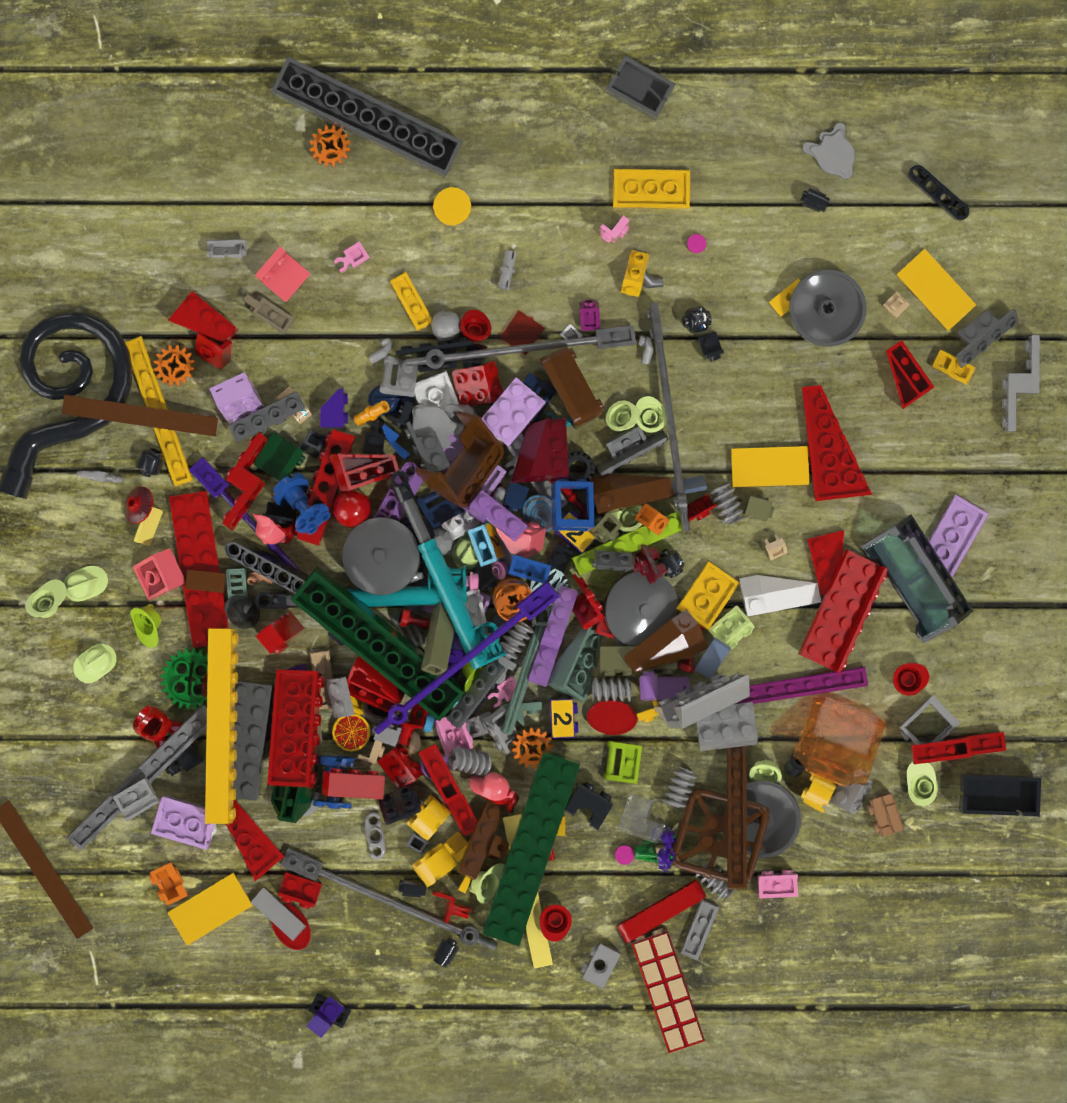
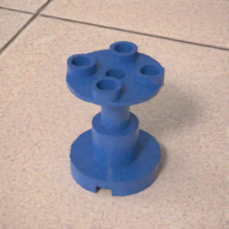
M295 473V477L289 478L287 476L278 482L273 489L275 494L274 496L272 495V498L279 506L290 505L293 510H299L301 515L297 518L295 528L300 533L307 532L311 535L317 531V527L330 518L331 514L325 504H316L310 507L307 503L309 498L305 494L308 489V481L302 474Z
M318 755L317 764L326 765V771H330L331 768L342 769V772H345V767L355 766V758ZM327 796V799H314L313 806L325 807L326 805L331 809L352 808V802L339 800V797Z

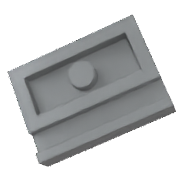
M148 778L142 779L113 797L121 813L124 814L126 821L131 820L160 802Z

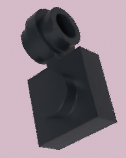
M380 416L371 423V429H374V433L366 432L363 451L383 454L386 436L378 434L379 430H383L382 426L384 425V419H381Z
M192 745L177 757L180 763L172 762L166 768V772L174 776L181 771V766L187 772L203 762V759L194 745Z

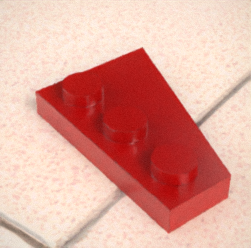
M844 530L807 539L820 595L826 594L842 559Z

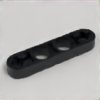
M915 165L909 170V180L953 219L963 221L968 217L969 207L923 166ZM913 170H914V171L920 170V171H921L920 176H921L923 179H924L926 176L929 177V178L923 183V185L920 184V182L923 181L920 177H917L916 179L913 177V175H914ZM934 182L937 186L936 191H928L926 184ZM943 194H948L951 197L950 204L946 205L941 202ZM956 201L957 204L955 205V207H957L958 209L963 208V213L965 215L957 216L956 214L958 211L954 207L952 208V210H950L949 207H951Z

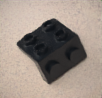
M413 784L385 794L383 799H378L386 825L421 811V800Z

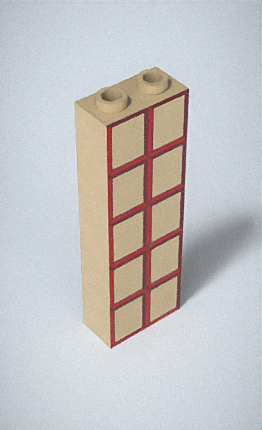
M663 927L653 930V934L639 936L631 941L668 1053H672L704 1042L705 1039L668 930H663Z

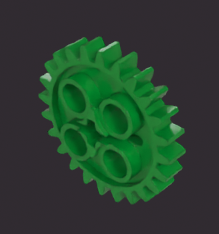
M185 648V654L178 650V657L171 654L172 661H165L169 666L161 668L166 673L160 675V677L165 678V681L161 682L160 685H166L162 692H169L166 698L173 697L172 704L179 702V708L186 704L187 710H190L191 705H193L196 710L198 709V704L202 706L205 704L204 701H207L208 654L204 656L203 649L197 653L196 648H193L190 653L189 649ZM191 662H194L192 676L196 678V681L192 682V694L189 696L190 680H187V676H191ZM180 663L187 665L188 669L184 674L178 670ZM199 665H204L207 669L206 674L203 676L197 672ZM178 682L185 684L186 688L183 693L178 692L176 689ZM197 684H202L205 688L202 695L197 694L195 691Z

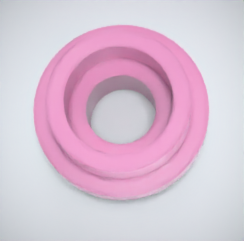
M498 560L492 564V574L497 579L502 580L508 575L509 567L506 562Z
M470 572V576H466V586L470 587V591L479 589V576L473 572Z

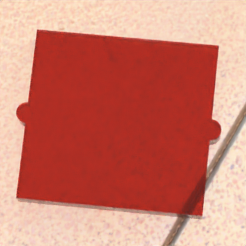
M518 310L500 338L511 346L532 344L536 342L545 328L534 321L533 317L530 318Z

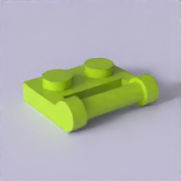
M608 741L607 747H609L606 773L603 774V779L637 784L642 745ZM618 748L622 749L619 775H614L616 749Z

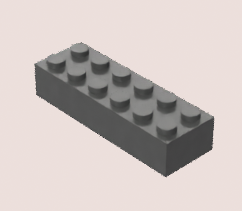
M239 680L235 683L238 700L235 703V711H237V722H235L237 740L234 742V750L237 751V759L234 761V769H236L237 776L234 781V788L236 789V798L257 801L260 797L268 735L267 725L270 719L274 685Z

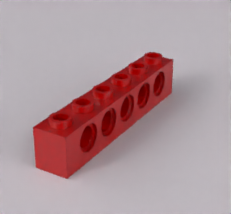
M332 429L331 433L328 432L325 443H327L326 450H322L319 461L322 462L320 469L316 468L313 480H316L314 487H310L307 497L310 498L308 502L310 507L313 506L316 500H321L323 504L327 505L331 514L339 485L335 472L327 474L325 468L328 464H332L329 455H332L331 450L334 446L338 445L341 447V454L351 453L355 436ZM322 482L329 484V490L325 493H322L319 489ZM328 520L317 527V531L311 535L307 532L300 533L295 530L296 539L320 546Z

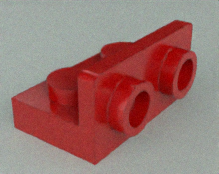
M401 744L377 761L398 789L412 784L423 775L419 764L411 758L408 750Z
M286 872L278 896L284 902L292 903V901L300 903V907L310 909V907L316 906L323 883Z

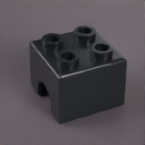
M587 781L584 783L579 782L568 800L565 811L574 816L579 808H589L592 811V816L588 821L590 823L589 826L599 830L613 806L612 797L604 791L598 793L594 790L595 786Z

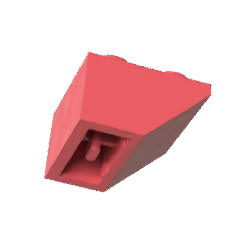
M517 517L528 528L516 542L496 528L502 541L512 554L529 558L543 549L546 528L540 526L537 522L528 523L523 521L522 518Z

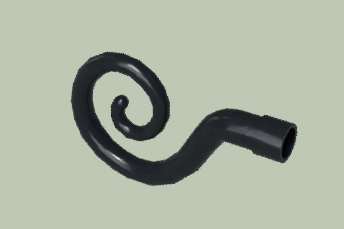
M85 312L56 313L41 320L28 332L21 346L19 362L22 377L29 388L40 397L62 400L64 395L75 396L89 385L93 375V368L90 358L81 351L66 350L62 351L59 355L60 362H76L80 366L81 372L79 377L67 386L54 387L46 384L38 375L34 363L36 350L44 339L60 330L78 329L95 335L105 345L111 356L113 383L108 396L104 400L126 403L132 386L133 367L130 352L120 332L105 319ZM78 416L29 429L16 440L11 450L6 469L3 470L1 476L0 492L27 499L33 480L31 476L38 453L41 450L85 438L109 425L111 421Z

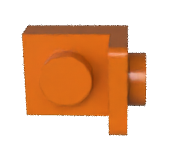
M646 503L634 518L656 535H660L669 522V519Z

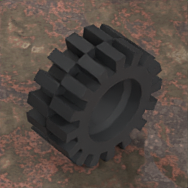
M573 451L568 454L569 481L576 482L577 479H586L589 482L595 472V465L588 454L582 451ZM575 461H580L585 466V472L580 476H575L570 471V465Z

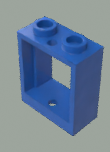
M566 478L557 479L551 485L552 530L591 531L594 528L593 482H587L586 479H577L576 482H571ZM560 489H586V520L561 519Z
M514 555L508 574L544 583L548 580L551 565Z

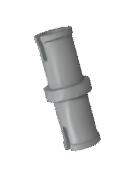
M505 250L503 265L500 267L501 275L498 289L510 290L512 274L515 273L516 252L513 253V251Z

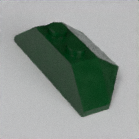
M315 765V772H316V773L318 772L317 765ZM273 786L271 802L277 814V819L279 821L297 823L311 807L314 787Z

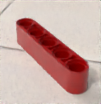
M696 879L619 923L616 928L624 942L629 943L700 902L707 895Z

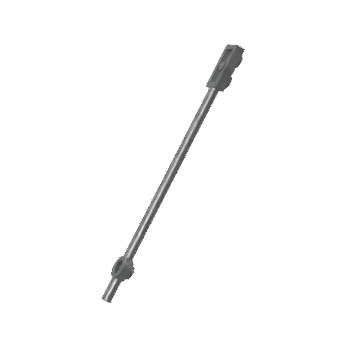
M658 302L650 303V309H647L648 321L652 320L653 328H649L650 338L654 339L656 344L677 490V498H674L675 509H679L682 532L690 531L687 501L681 471Z
M634 325L595 330L596 336L449 354H443L442 351L433 349L424 357L407 358L406 364L407 366L427 364L432 369H438L447 361L563 348L565 346L571 347L597 343V349L636 345ZM432 356H437L439 361L437 363L432 362Z
M291 848L287 849L281 863L282 867L316 881L319 875L460 935V939L465 945L472 946L478 943L492 950H495L498 943L479 936V931L474 926L461 928L449 922L447 923L442 919L322 869L324 862ZM472 933L473 938L467 939L466 934Z

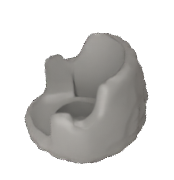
M440 311L432 319V332L439 341L455 342L462 335L460 329L461 320L452 311Z

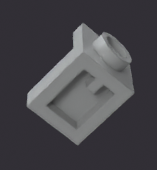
M490 712L467 719L466 728L472 738L488 733L486 730L487 724L484 719L491 715Z

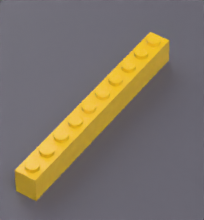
M208 629L205 824L233 823L236 817V809L233 808V800L236 799L234 781L237 776L236 769H234V761L237 759V751L234 750V742L237 740V731L235 730L237 711H235V703L238 700V693L235 691V683L238 682V673L236 672L238 653L236 652V645L239 642L236 629Z

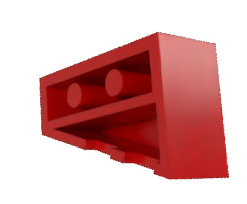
M193 291L167 320L170 323L196 333L200 332L204 336L224 343L227 339L231 340L239 330Z
M902 340L886 350L903 409L935 388Z
M329 455L341 492L350 491L386 479L399 470L395 455Z
M291 611L280 617V620L277 619L270 623L255 636L269 654L276 653L277 655L282 653L289 647L287 643L305 629Z
M360 656L357 657L347 679L350 696L387 713L392 705L401 704L405 693Z
M331 768L330 771H324L322 795L383 799L385 776L379 775V771L374 770L360 772L361 770L349 769V772H342V769Z

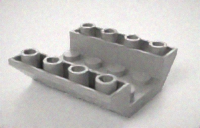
M736 673L729 677L730 680H728L727 675L715 674L708 678L709 681L705 683L701 681L693 684V689L686 691L684 689L675 693L676 697L672 699L667 697L660 700L659 705L654 707L655 711L669 728L683 729L749 697L748 674L740 675V673Z

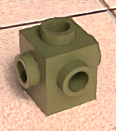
M607 512L605 515H598L595 518L594 528L591 532L596 540L605 543L608 540L613 541L618 536V530L623 524L610 512Z

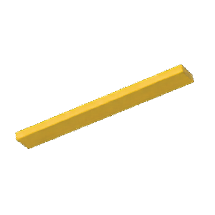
M142 336L126 341L133 372L146 407L168 410ZM154 428L174 486L193 481L176 431Z

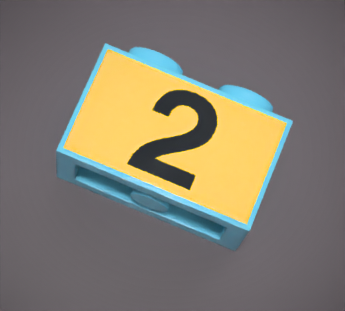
M487 523L468 530L481 567L506 558L493 524Z

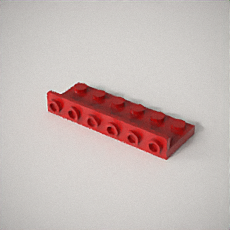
M845 550L798 654L835 672L841 673L847 665L849 654L854 650L857 636L863 630V623L870 615L872 603L879 595V588L886 580L888 568L880 566L849 550Z
M276 670L267 785L313 788L314 784H316L317 773L315 772V765L318 763L316 747L320 742L318 726L321 725L319 708L322 707L323 698L320 694L321 688L324 686V677L318 671Z

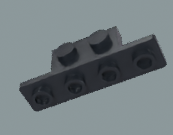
M468 338L457 339L456 343L440 341L438 345L431 346V343L419 344V348L402 346L401 350L396 351V355L417 354V357H424L433 349H438L443 354L456 353L458 348L473 347L474 342L469 341ZM432 356L431 360L432 362L437 363L439 361V358L437 356ZM457 360L444 362L438 369H432L427 364L418 365L419 372L422 373L458 368Z

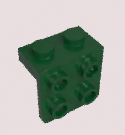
M273 433L256 458L254 465L280 482L287 476L289 478L295 476L294 470L297 466L300 467L306 458L304 456L306 452Z

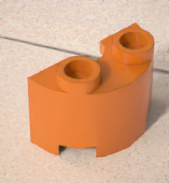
M173 862L150 872L149 878L153 885H158L160 889L157 891L161 901H165L167 906L188 896V892L182 884L184 883L183 878L177 867L173 866Z

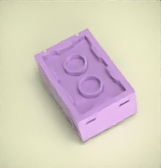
M245 372L209 388L218 409L229 424L264 407L257 389Z
M515 378L481 419L496 439L503 442L509 448L546 402L518 378Z
M164 795L161 798L151 834L207 850L210 847L213 835L217 832L216 824H205V806Z

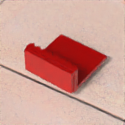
M198 332L195 354L222 370L230 363L231 340L227 339L224 343L218 345Z
M708 494L687 505L689 522L695 518L697 521L711 514L709 510L717 506L713 504Z

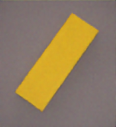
M407 272L390 280L417 332L432 324V317Z

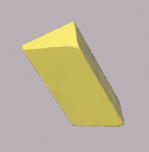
M152 507L149 516L139 524L134 537L135 542L147 546L151 545L163 513L162 510Z

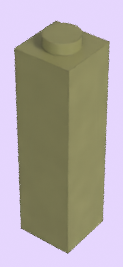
M443 602L433 608L421 670L436 676L441 675L447 670L455 630Z

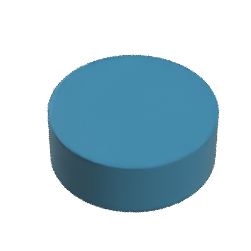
M430 713L427 714L424 729L422 730L428 733L432 730L435 718Z

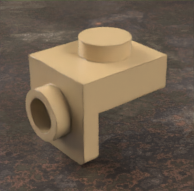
M375 740L370 757L359 753L357 758L361 759L360 763L371 766L372 763L376 764L378 757L382 758L385 746H382L383 742Z

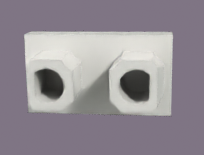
M464 511L444 522L442 527L455 540L464 536L468 530L478 527L480 523L471 514Z

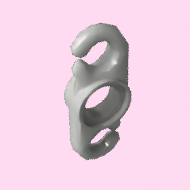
M84 470L76 472V475L93 481L107 483L124 482V478L106 472Z
M373 811L366 815L364 822L369 850L372 851L375 847L381 849L379 855L373 852L370 853L373 859L378 860L384 857L386 846L384 832L381 828L382 822L378 820L375 824H371L369 821L372 816H375L377 819L381 817L378 812ZM377 830L380 832L381 837L378 841H373L370 838L371 831Z

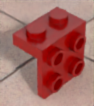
M495 361L452 371L459 404L475 406L493 403L503 393Z
M574 574L572 577L583 593L576 597L572 612L586 631L604 619L601 613L603 607L598 600H593L596 597L591 589H585L588 587L582 577L578 578Z

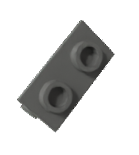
M594 550L595 560L592 562V567L596 568V570H609V568H612V570L627 572V570L634 569L632 553Z

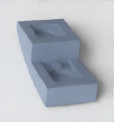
M714 638L695 666V670L707 678L713 676L731 647Z

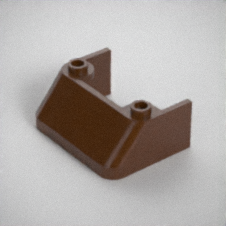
M565 346L540 358L539 363L544 367L574 423L575 430L603 416L602 410L605 407L600 398L596 400L574 360L577 356L573 348L568 349Z
M457 411L456 415L465 425L459 436L464 448L445 475L438 471L432 472L417 468L416 472L431 490L456 506L466 508L474 500L501 461L504 449L480 416Z

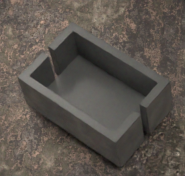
M624 56L616 74H614L606 88V94L656 121L665 102H667L675 83L631 58Z

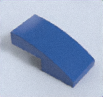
M384 424L382 428L387 440L395 451L407 460L411 454L396 443L400 436Z

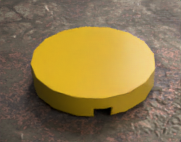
M449 187L437 194L434 199L433 209L435 216L440 222L445 225L456 226L468 219L471 213V202L465 191Z

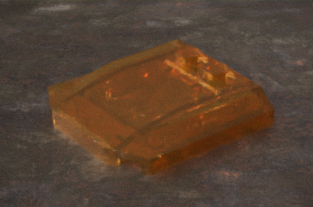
M815 695L793 757L798 759L809 773L844 787L856 784L866 785L886 723L877 716L829 697Z

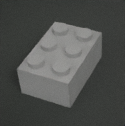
M753 702L732 704L696 722L699 751L757 745L758 736Z

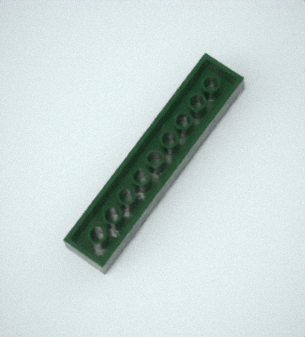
M318 566L313 569L292 594L290 600L410 698L414 697L438 677L421 670L424 653ZM451 676L417 704L440 721L463 696L465 686Z
M543 749L483 927V935L520 946L580 767L579 760Z

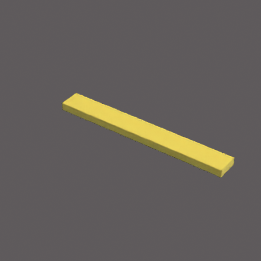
M521 814L503 817L509 850ZM538 892L526 925L534 969L553 965L548 940L543 936L540 928L539 918L542 910Z

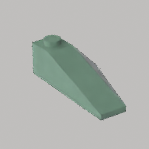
M596 624L586 631L584 628L580 630L554 665L547 683L556 691L585 703L592 687V670L596 668L597 661H594L595 654L600 649L602 635L594 632Z

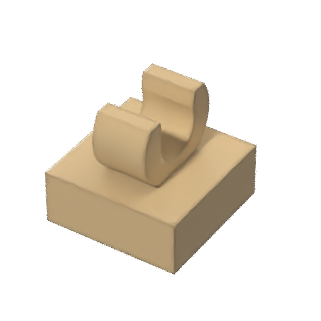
M895 292L882 306L896 319L910 304L898 292Z
M774 535L775 541L772 543L765 539V548L770 561L788 553L783 538L779 539L778 535Z

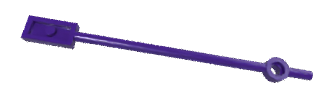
M202 457L189 471L214 498L221 495L233 508L235 499L225 490L229 484ZM246 512L242 519L256 533L257 523ZM266 544L280 560L299 569L277 544Z
M545 581L517 604L520 611L404 705H392L389 708L388 718L374 728L376 734L379 735L392 723H404L407 720L408 711L522 618L526 616L531 621L557 600L560 594L548 581ZM399 710L402 713L397 715L395 714V711Z

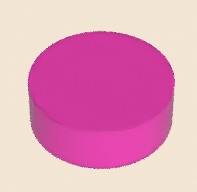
M700 234L690 236L687 241L688 250L694 254L703 252L706 248V239Z
M621 845L615 851V858L618 863L627 865L633 861L634 851L628 845Z

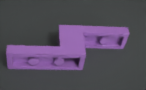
M483 490L479 495H476L468 507L463 508L483 525L488 520L514 542L528 528L524 522Z
M561 585L558 590L560 597L554 602L528 681L544 687L547 686L578 591Z

